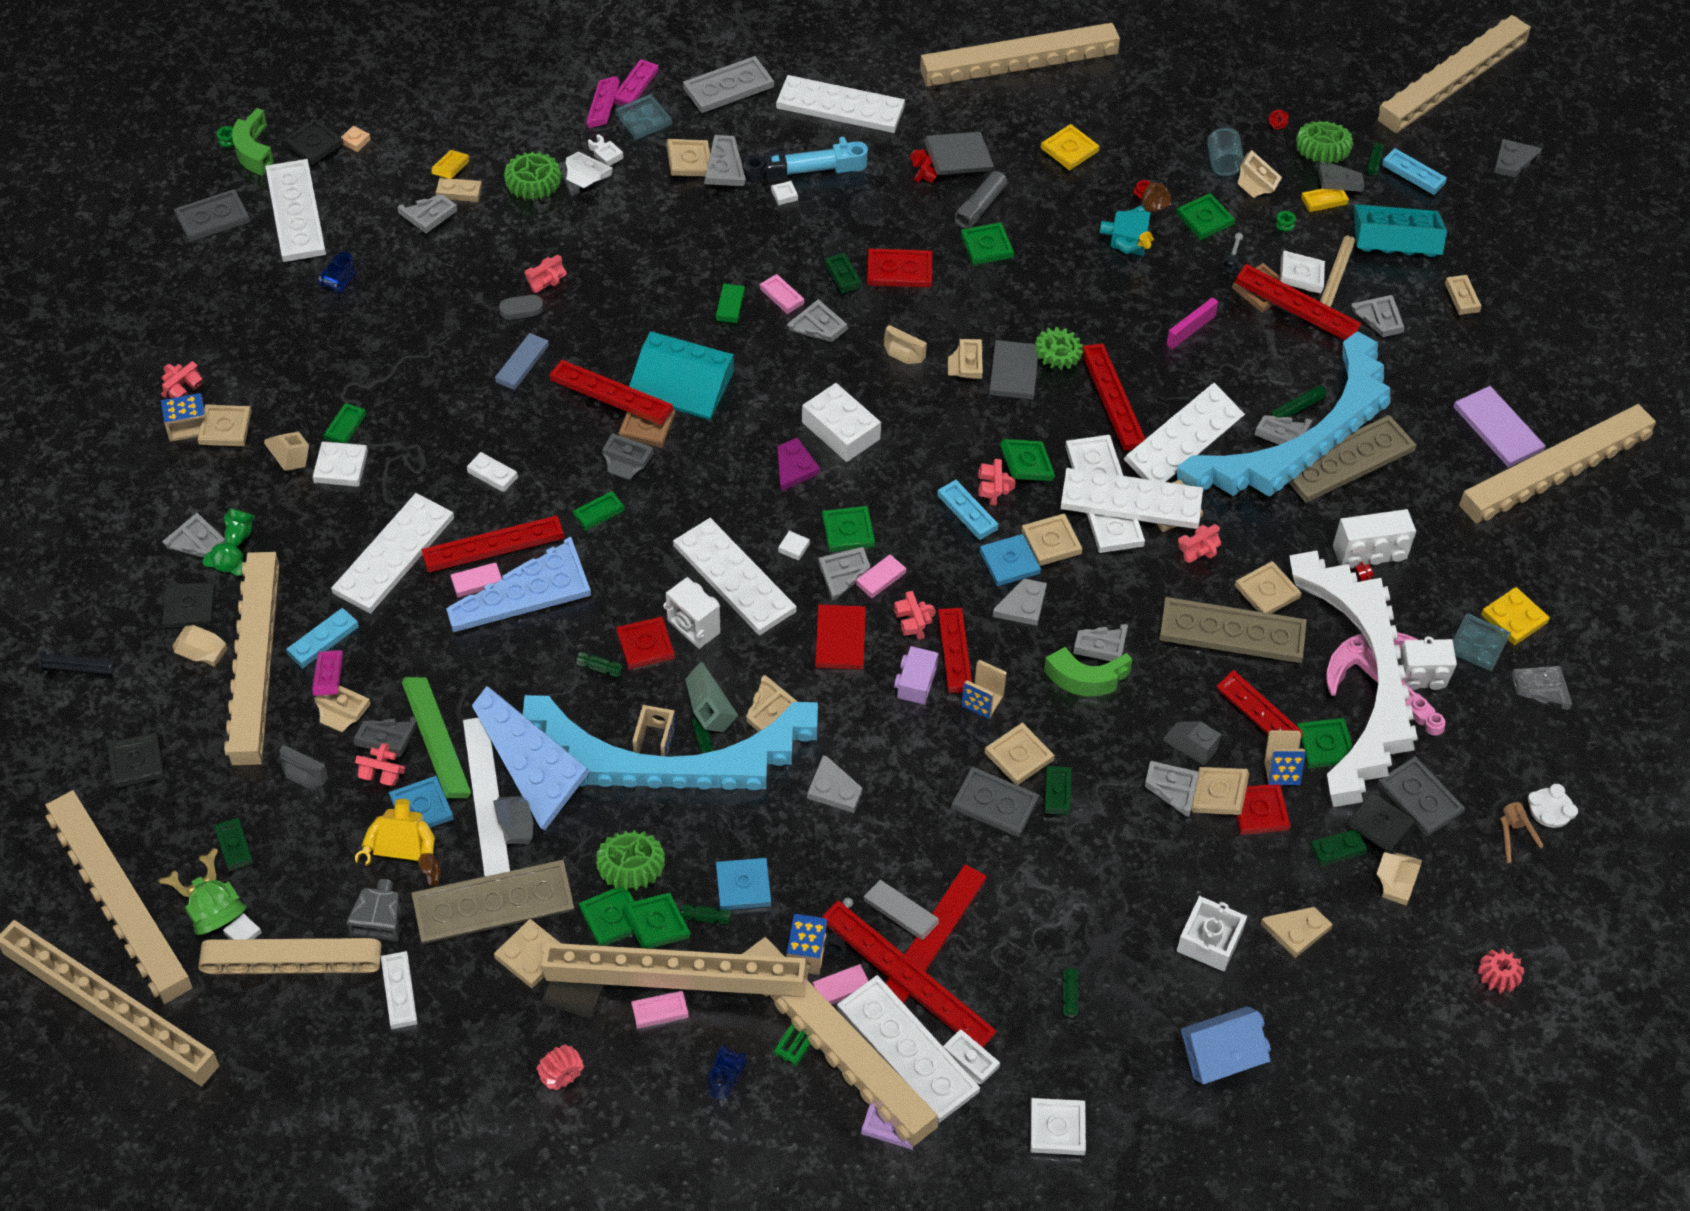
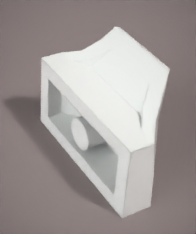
M576 152L566 158V180L582 188L612 174V167L580 152Z
M961 1029L943 1046L976 1084H982L1000 1067V1062Z

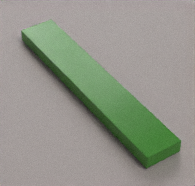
M405 677L402 685L445 797L468 798L471 794L470 788L427 678Z

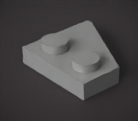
M1393 295L1351 304L1352 312L1382 337L1404 333V325Z
M819 299L787 324L788 329L792 332L833 342L848 330L847 324Z
M1264 415L1254 435L1280 445L1307 432L1313 420L1305 419L1304 423L1292 422V418L1289 417L1277 418Z
M196 513L162 542L169 549L204 557L215 544L224 543L225 540L209 523Z
M863 547L820 557L818 560L832 601L836 600L854 585L856 579L870 570V564Z
M1023 579L994 608L993 617L1037 626L1047 583Z
M1123 624L1120 625V629L1109 631L1107 627L1095 630H1079L1073 654L1113 661L1122 656L1128 625Z
M823 755L807 793V799L854 813L862 795V787L832 760Z

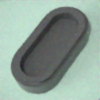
M536 295L508 298L499 305L500 315L509 320L537 316L543 311V301Z

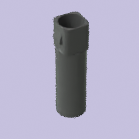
M993 171L972 196L956 211L955 223L965 229L972 228L983 212L1007 186V178L1001 172Z

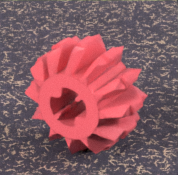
M1503 948L1498 953L1492 949L1480 961L1481 965L1478 969V974L1482 975L1481 983H1489V990L1495 987L1498 989L1499 994L1504 989L1508 992L1513 991L1515 986L1520 985L1524 974V968L1520 966L1521 959H1514L1513 952L1505 954Z
M565 1044L560 1048L555 1047L553 1051L547 1052L546 1057L541 1058L537 1070L544 1085H547L549 1089L558 1090L562 1086L565 1088L570 1082H574L573 1080L580 1076V1071L584 1068V1065L577 1050Z

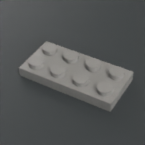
M756 56L683 82L684 90L701 113L774 87V80Z

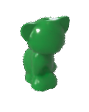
M230 508L224 516V523L227 526L224 536L225 542L214 545L211 551L204 556L203 565L214 567L222 572H230L236 576L242 575L243 554L237 546L249 537L255 516Z

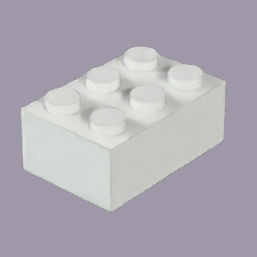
M837 383L802 405V423L846 462L880 440L881 422Z
M1408 509L1340 519L1333 549L1339 565L1349 564L1350 568L1359 565L1361 561L1365 565H1377L1390 561L1399 562L1407 559L1416 529Z

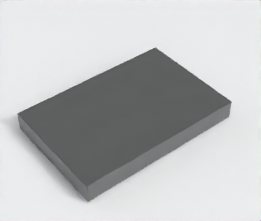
M981 132L926 136L924 139L937 175L991 171L994 167Z
M235 189L174 209L175 215L189 242L250 222L249 215Z
M996 340L989 395L1034 399L1038 353L1034 351L1035 344Z
M1416 756L1388 773L1389 776L1378 780L1377 785L1406 815L1415 820L1414 824L1426 836H1429L1464 813L1465 807Z
M972 767L957 793L951 809L1020 837L1040 795Z

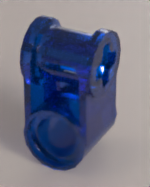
M348 252L337 253L328 266L320 273L318 279L319 286L323 288L329 287L334 289L335 293L341 294L356 274L352 255Z
M725 1045L720 1047L708 1076V1089L713 1098L721 1100L730 1096L739 1076L745 1068L748 1054L728 1050ZM721 1080V1081H724V1082H726V1083H725V1084H722V1085H719V1084H716L715 1082Z

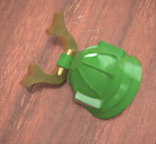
M212 848L207 855L199 856V860L206 865L207 874L204 878L200 876L191 881L192 885L182 886L176 871H172L168 877L159 878L158 880L159 883L169 884L183 896L189 897V904L185 906V910L193 921L194 933L196 935L208 933L227 924L239 916L247 907L238 899L239 896L229 882L222 883L216 880L214 859L218 850Z

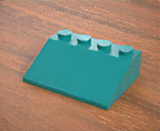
M1354 204L1355 242L1361 250L1373 251V249H1378L1385 253L1402 251V253L1407 255L1424 253V255L1435 257L1437 254L1443 255L1447 229L1438 211Z
M650 331L641 349L629 387L673 404V409L711 420L734 372L733 354Z

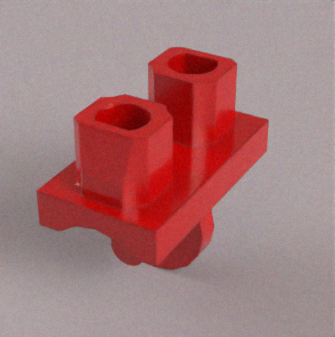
M924 149L914 150L910 155V159L913 162L912 165L914 167L921 166L914 180L919 183L923 178L932 183L937 173L930 166V164L934 166L930 155L927 156Z

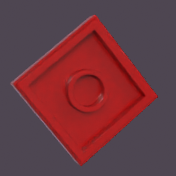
M663 617L616 627L628 670L675 659Z
M1280 785L1247 786L1241 815H1236L1240 835L1290 829V822Z

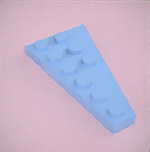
M569 537L564 540V544L557 548L552 547L546 550L545 555L538 559L527 561L503 575V579L495 584L489 583L484 586V590L476 595L470 594L446 608L452 630L456 632L591 596V591L572 538Z
M486 686L472 707L523 798L529 802L530 810L540 828L546 830L591 770L500 695Z

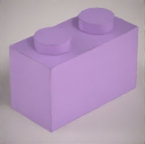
M910 647L908 655H903L902 674H897L894 688H898L897 698L926 704L937 669L938 653Z

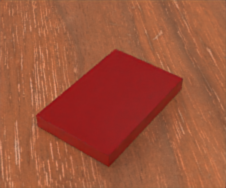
M868 249L867 285L932 287V251Z
M818 605L815 668L863 670L866 607Z

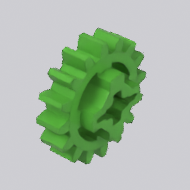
M1055 327L1054 331L1047 328L1046 333L1041 331L1040 336L1037 337L1034 351L1038 353V359H1044V365L1050 363L1051 368L1057 365L1060 370H1062L1063 366L1070 369L1072 364L1077 365L1083 352L1081 351L1083 344H1079L1080 338H1074V332L1066 333L1067 329L1065 328L1063 331H1059L1058 327Z

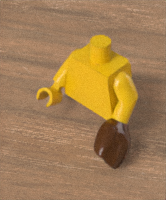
M408 799L395 800V809H387L384 815L378 816L368 828L362 843L363 851H359L355 855L356 863L358 864L360 856L367 855L368 859L365 866L370 865L372 862L370 851H373V855L418 860L421 871L427 875L428 884L433 888L438 886L441 876L440 864L433 855L435 836L428 824L423 821V815L419 812L410 811V801Z

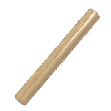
M1344 237L1320 302L1329 307L1332 305L1354 246V237Z

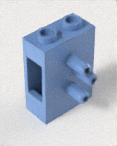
M1247 1006L1181 1028L1193 1079L1206 1084L1270 1062L1269 1052L1271 1048L1267 1038L1264 1037L1262 1029L1264 1027V1020L1262 1015L1257 1010Z

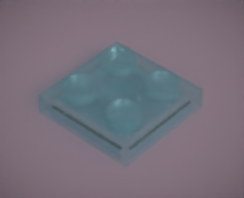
M652 94L615 109L616 116L636 140L672 125V118Z
M1466 613L1453 639L1455 656L1493 671L1511 632Z

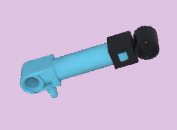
M840 137L839 144H834L833 149L787 155H785L784 150L766 152L763 156L750 154L744 159V175L748 182L760 183L764 180L765 176L767 181L787 179V175L823 170L835 169L836 173L861 171L867 166L868 147L862 142L847 143L845 137Z

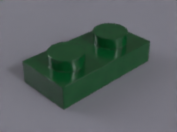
M845 253L825 258V266L842 294L862 287V281Z
M1047 766L1045 813L1070 815L1072 768Z
M239 818L214 825L228 871L252 864L253 860Z
M1355 830L1313 840L1310 844L1319 867L1365 855L1367 852L1360 833Z

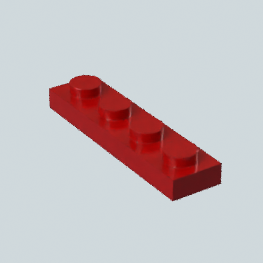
M962 608L938 609L948 693L963 692L965 681L972 682Z
M1234 670L1217 685V690L1267 735L1269 731L1275 730L1300 731L1301 738L1304 736L1303 731Z

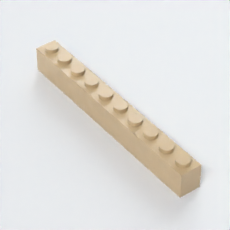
M1513 15L1505 20H1501L1497 26L1490 28L1480 38L1477 37L1467 47L1464 46L1454 56L1451 55L1441 65L1438 64L1428 74L1425 73L1415 83L1409 84L1406 89L1396 93L1389 101H1384L1379 108L1378 121L1393 132H1399L1526 43L1531 27Z
M1113 23L995 42L921 55L920 72L926 86L951 83L1118 54L1120 38Z
M1637 404L1465 490L1459 506L1476 524L1483 520L1488 521L1495 514L1501 511H1508L1513 505L1527 501L1536 493L1541 494L1548 487L1554 484L1559 485L1566 478L1572 475L1577 476L1584 469L1596 466L1605 458H1612L1623 449L1628 450L1635 443L1649 439L1653 434L1652 430L1656 421Z
M276 552L247 553V561L242 564L245 581H241L240 584L243 600H240L238 605L241 620H237L239 640H235L237 659L233 660L235 679L231 680L233 700H229L231 720H227L229 741H225V755L230 757L232 765L262 764L279 576V562Z
M72 790L45 804L49 812L45 816L52 829L57 827L59 833L56 835L63 847L68 845L70 851L67 853L74 866L78 863L82 869L78 871L85 884L88 882L92 884L93 887L90 888V892L96 902L102 901L104 904L101 909L108 921L113 919L116 925L112 927L119 940L123 938L126 940L127 944L124 947L131 959L137 958L139 963L136 964V967L142 978H149L150 983L147 985L154 998L160 996L163 1003L166 1004L193 989L188 975L75 792Z
M13 920L0 934V949L4 955L201 1087L219 1067L212 1050L17 921Z
M766 937L742 954L785 957ZM808 980L805 997L764 994L765 996L769 995L774 1000L775 1006L782 1014L786 1013L791 1018L792 1024L798 1031H804L815 1049L818 1050L820 1048L824 1052L828 1063L835 1068L837 1066L843 1072L842 1075L846 1082L851 1086L855 1085L860 1090V1095L868 1104L872 1103L878 1109L877 1112L882 1120L886 1123L890 1122L895 1127L897 1135L903 1141L907 1140L914 1147L938 1128V1115Z
M545 943L541 964L546 981L803 997L806 994L808 977L806 958Z

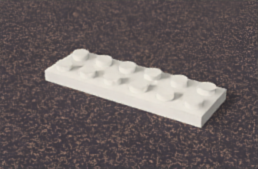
M787 75L776 102V108L891 133H895L905 106V99Z
M308 159L267 165L266 172L283 262L326 255Z
M1213 383L1127 454L1124 460L1142 479L1167 482L1177 473L1178 465L1192 455H1199L1245 414Z
M1110 435L1066 441L1065 447L1072 469L1123 476ZM1087 513L1099 553L1144 546L1145 540L1138 520Z
M1067 468L1061 509L1198 529L1203 487Z
M415 493L331 588L332 593L371 614L421 557V549L428 548L454 519V513Z
M711 518L673 540V546L758 635L763 634L796 612V605Z
M878 975L837 1004V1010L848 1023L938 1115V1123L980 1092V1087Z

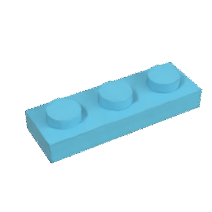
M1397 149L1391 151L1383 159L1382 165L1433 195L1446 183L1447 178Z
M957 480L938 490L937 496L979 540L998 530V523Z
M341 608L286 649L287 654L299 666L304 668L317 658L318 652L329 650L359 627L358 621Z

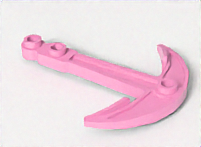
M1397 632L1398 639L1393 641L1394 645H1399L1401 650L1404 640L1418 639ZM1363 634L1349 638L1332 654L1326 673L1328 690L1332 696H1336L1337 688L1345 678L1346 670L1354 664L1359 665L1379 683L1377 663L1373 651ZM1401 680L1402 685H1407L1403 680ZM1407 685L1410 699L1405 700L1406 706L1411 705L1414 720L1418 724L1424 725L1427 733L1431 735L1442 734L1446 724L1443 716L1435 713V709L1420 694L1415 693Z

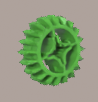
M1319 120L1316 123L1311 121L1310 124L1307 123L1304 127H1301L1296 138L1297 150L1300 152V155L1306 156V159H1312L1313 162L1338 163L1339 160L1343 161L1349 156L1353 144L1352 134L1348 132V129L1343 128L1342 125H1336L1335 122L1328 123V121L1321 122Z
M532 151L531 154L524 152L522 156L516 155L515 159H510V163L506 164L504 179L507 189L510 190L511 194H515L517 198L523 197L524 200L531 198L534 201L535 198L542 200L543 196L550 197V194L555 193L560 185V166L556 163L555 158H550L549 154L543 155L541 151L538 154H534Z
M624 830V833L621 835L615 833L613 838L607 837L605 843H601L596 855L597 869L601 879L606 880L607 885L614 884L616 890L620 887H624L626 891L629 888H634L637 891L639 886L647 888L648 882L655 883L656 877H661L665 866V853L660 841H655L653 835L647 837L645 831L641 834H637L636 830L633 833H627Z

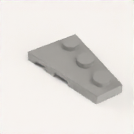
M714 135L704 184L744 186L746 179L735 136Z

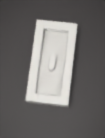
M482 452L467 466L468 473L502 492H505L518 478L515 470Z

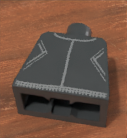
M380 879L376 889L364 888L361 891L347 920L350 935L390 941L399 940L401 901L399 893L392 891L393 882L387 879Z

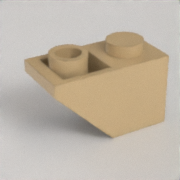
M299 432L265 439L264 444L284 471L306 466L309 444Z

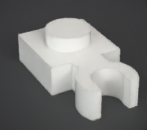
M601 135L596 136L597 143L592 142L590 139L588 140L589 149L594 151V156L601 163L611 166L623 159V152L611 141L604 143V138Z

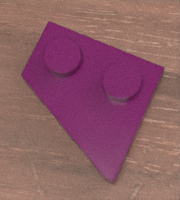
M798 438L778 446L780 489L782 491L820 474L819 466Z

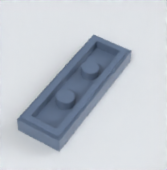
M529 333L496 375V383L515 390L549 347V341Z

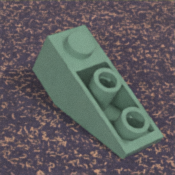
M699 663L686 678L693 712L705 730L724 732L738 717V714L705 665Z

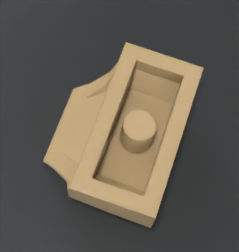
M1251 150L1246 154L1240 165L1241 172L1238 185L1255 198L1258 195L1273 192L1282 177Z
M890 325L886 328L884 347L889 356L906 364L922 363L926 358V342Z
M960 339L957 350L948 357V375L982 379V340Z
M195 625L185 626L173 644L174 653L193 661H203L212 666H216L228 649L227 644L216 634Z
M339 686L338 694L317 695L314 698L315 703L319 707L320 723L340 732H343L351 723L358 721L370 706L369 698L342 686Z
M1384 852L1377 871V875L1383 885L1382 897L1407 905L1422 860L1399 853L1390 854Z

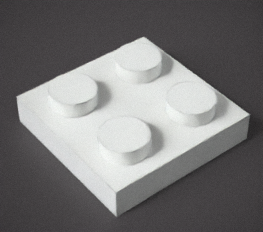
M1283 251L1280 281L1288 286L1298 287L1309 292L1321 293L1324 288L1325 261Z
M322 442L313 474L314 483L359 486L368 453L367 445Z
M1032 1098L1031 1152L1085 1155V1101Z

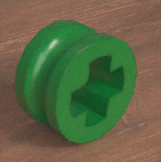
M224 126L218 129L217 137L221 146L230 147L234 145L232 127Z
M1289 211L1278 213L1277 228L1282 231H1291L1295 226L1296 216Z

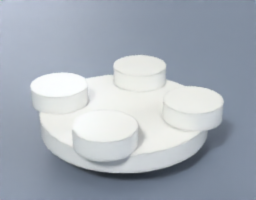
M1553 784L1550 788L1540 789L1529 794L1530 812L1534 819L1544 826L1552 828L1562 827L1575 818L1578 813L1577 807L1573 805L1571 799L1565 794L1564 787L1560 784Z

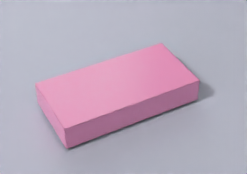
M777 274L760 284V290L787 314L804 304V298Z
M888 555L856 579V585L873 598L906 573V568L893 556Z
M496 563L451 574L457 598L480 592L489 583L495 584L502 579Z
M859 964L814 981L812 985L832 1005L844 1000L866 984L868 979Z
M683 991L632 1001L637 1029L688 1018Z

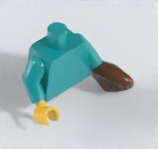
M1150 183L1143 192L1142 204L1128 211L1116 212L1114 223L1102 221L1100 234L1112 235V248L1119 249L1125 254L1134 253L1143 256L1144 249H1149L1151 241L1154 240L1151 233L1147 232L1150 213L1160 211L1171 205V195L1168 189L1161 183Z

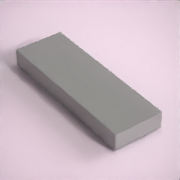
M879 880L864 896L866 903L921 940L939 924L936 916L882 880Z

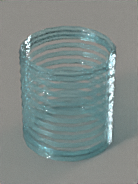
M1232 128L1216 129L1209 135L1207 140L1212 170L1222 176L1236 174L1240 171V165L1244 160L1240 135Z

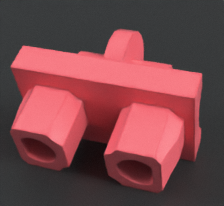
M559 255L553 258L547 257L542 260L541 265L536 268L531 267L525 271L527 281L535 293L550 284L553 286L558 285L559 279L567 275L562 265V258Z
M193 361L184 368L180 364H177L175 367L171 364L165 365L164 371L166 374L161 377L165 382L162 384L164 391L161 392V395L165 399L169 396L171 398L186 396L187 391L182 387L186 383L193 390L198 388L202 384L203 379L197 372V365Z
M995 459L992 465H980L978 478L989 480V482L981 481L978 496L989 498V505L996 506L999 495H1007L1009 491L1015 488V480L1008 473L1002 474V460Z
M1214 524L1208 528L1202 525L1196 529L1193 537L1190 538L1186 535L1180 537L1178 544L1179 549L1184 552V561L1191 563L1203 555H1206L1208 558L1216 556V548L1221 546L1218 536L1219 526Z
M913 591L906 592L905 599L894 602V611L897 617L909 616V619L901 620L903 635L916 634L917 639L925 638L923 629L926 624L932 623L931 618L936 613L934 606L926 605L925 602L917 604Z
M382 743L379 749L371 748L370 754L377 756V759L356 756L355 763L359 764L358 778L373 781L376 768L382 769L380 783L395 786L399 774H404L406 766L386 762L387 759L395 760L396 753L389 752L390 747L387 743Z

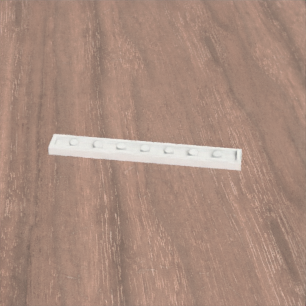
M479 718L463 720L484 875L486 877L509 872L507 847L493 800H497L499 797L491 739Z

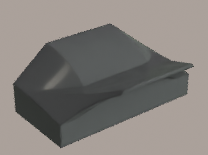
M613 433L602 449L607 461L608 472L628 480L646 466L654 453L653 447Z
M283 745L280 748V760L286 778L306 788L322 786L326 782L328 775L324 764L288 746Z
M522 796L498 797L497 800H493L498 823L502 827L505 844H529L533 835V819L529 802Z

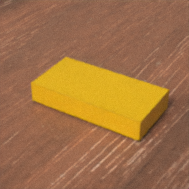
M450 150L432 167V174L452 179L469 162V155Z
M1333 189L1303 192L1301 196L1309 212L1347 205L1349 200L1344 190Z

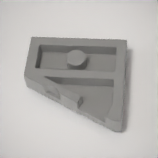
M442 194L430 199L416 201L417 205L405 208L404 205H399L397 207L400 215L425 233L457 211V205Z
M1150 761L1145 787L1185 816H1189L1199 772Z

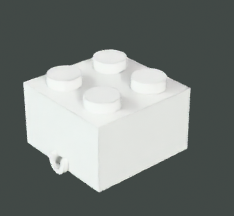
M687 577L666 592V602L663 607L667 609V621L698 649L720 634V605L714 597H709L698 583L692 582Z
M1426 637L1425 640H1404L1400 650L1402 659L1397 660L1398 665H1403L1406 679L1402 680L1412 690L1419 688H1431L1433 690L1446 688L1457 665L1453 640H1434L1432 637Z
M1199 896L1181 934L1177 952L1225 972L1243 932L1247 916L1229 909V906L1224 902L1217 904Z

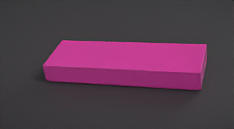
M640 59L617 90L613 103L631 109L659 71V65Z
M617 76L599 80L586 121L589 128L607 124L620 82Z
M1214 298L1209 299L1171 328L1168 333L1167 346L1171 349L1175 348L1216 316L1218 301Z
M343 651L318 652L312 687L313 696L338 694L343 664Z

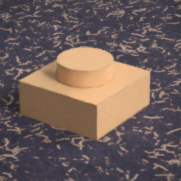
M355 126L351 127L341 137L343 138V145L356 152L371 140L369 133Z

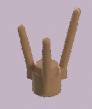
M1519 802L1507 805L1503 810L1505 816L1501 817L1500 820L1503 824L1506 861L1511 863L1509 825L1515 829L1526 826L1539 848L1543 847V843L1529 822L1523 805Z

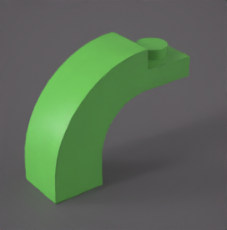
M256 108L247 117L246 121L241 119L236 121L232 131V138L239 162L251 172L263 176L266 172V166L272 165L274 161L271 147L255 141L267 126L264 110Z
M1064 647L1046 657L1044 672L1055 684L1068 692L1082 696H1101L1116 691L1118 679L1122 680L1130 673L1132 658L1126 653L1105 665L1088 666L1077 661L1068 649Z

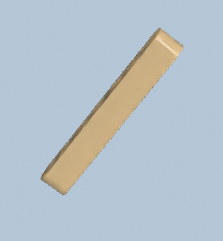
M371 938L206 940L201 944L198 969L207 974L375 972L380 967L382 944L380 941Z

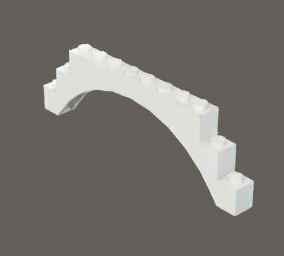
M1318 551L1290 555L1295 586L1326 600L1342 611L1361 630L1373 651L1377 663L1379 683L1375 707L1367 727L1352 750L1327 773L1333 807L1363 802L1361 793L1366 792L1364 780L1389 776L1387 767L1392 766L1390 754L1413 751V741L1418 740L1415 726H1410L1409 720L1414 719L1411 705L1406 706L1405 700L1410 698L1407 685H1402L1401 682L1402 679H1406L1403 665H1398L1397 662L1402 657L1399 645H1394L1393 641L1398 639L1396 626H1390L1389 621L1394 620L1392 606L1386 605V601L1390 600L1388 586L1383 587L1381 578L1357 582L1356 572H1350L1349 564L1326 568L1324 559H1319Z

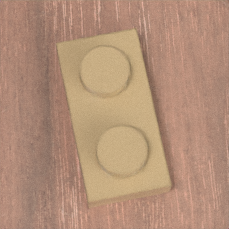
M439 178L436 196L442 194L449 200L479 202L482 183L481 181Z
M1462 275L1446 278L1445 285L1458 314L1480 312L1481 304L1468 276Z

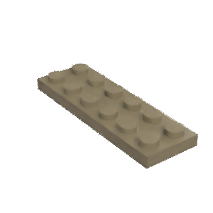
M1388 415L1351 433L1342 443L1337 444L1326 455L1320 457L1312 466L1307 467L1288 483L1307 503L1415 451L1416 444L1393 418Z
M1166 597L1159 640L1301 663L1307 619Z
M564 860L412 892L422 944L521 923L529 919L534 920L574 911Z

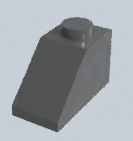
M1201 721L1177 722L1164 737L1163 741L1204 766L1217 751L1221 734Z

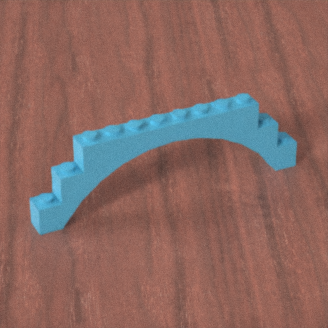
M1358 331L1343 342L1342 359L1348 381L1343 395L1334 409L1315 427L1299 437L1278 446L1252 453L1228 456L1192 455L1177 466V480L1181 479L1184 485L1203 487V491L1214 484L1232 496L1244 490L1248 485L1269 497L1276 491L1281 490L1285 484L1295 479L1307 467L1312 466L1316 460L1326 455L1337 444L1342 443L1346 437L1356 432L1360 426L1370 421L1382 409H1386L1390 404V387L1382 383L1384 380V364L1376 361L1378 357V342Z
M525 695L523 715L591 770L579 786H649L651 788L674 787L678 789L698 787L700 789L724 788L726 790L735 788L749 790L766 789L767 764L777 766L792 765V740L804 742L817 740L818 702H793L772 724L752 737L727 748L690 756L665 757L639 754L614 747L589 735L569 720L552 701L550 696Z

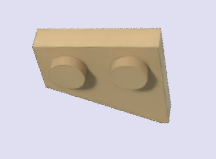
M764 675L761 679L759 690L754 696L753 705L746 716V722L759 732L772 724L793 702L797 701Z
M1315 907L1264 917L1260 923L1295 958L1326 934L1333 925Z

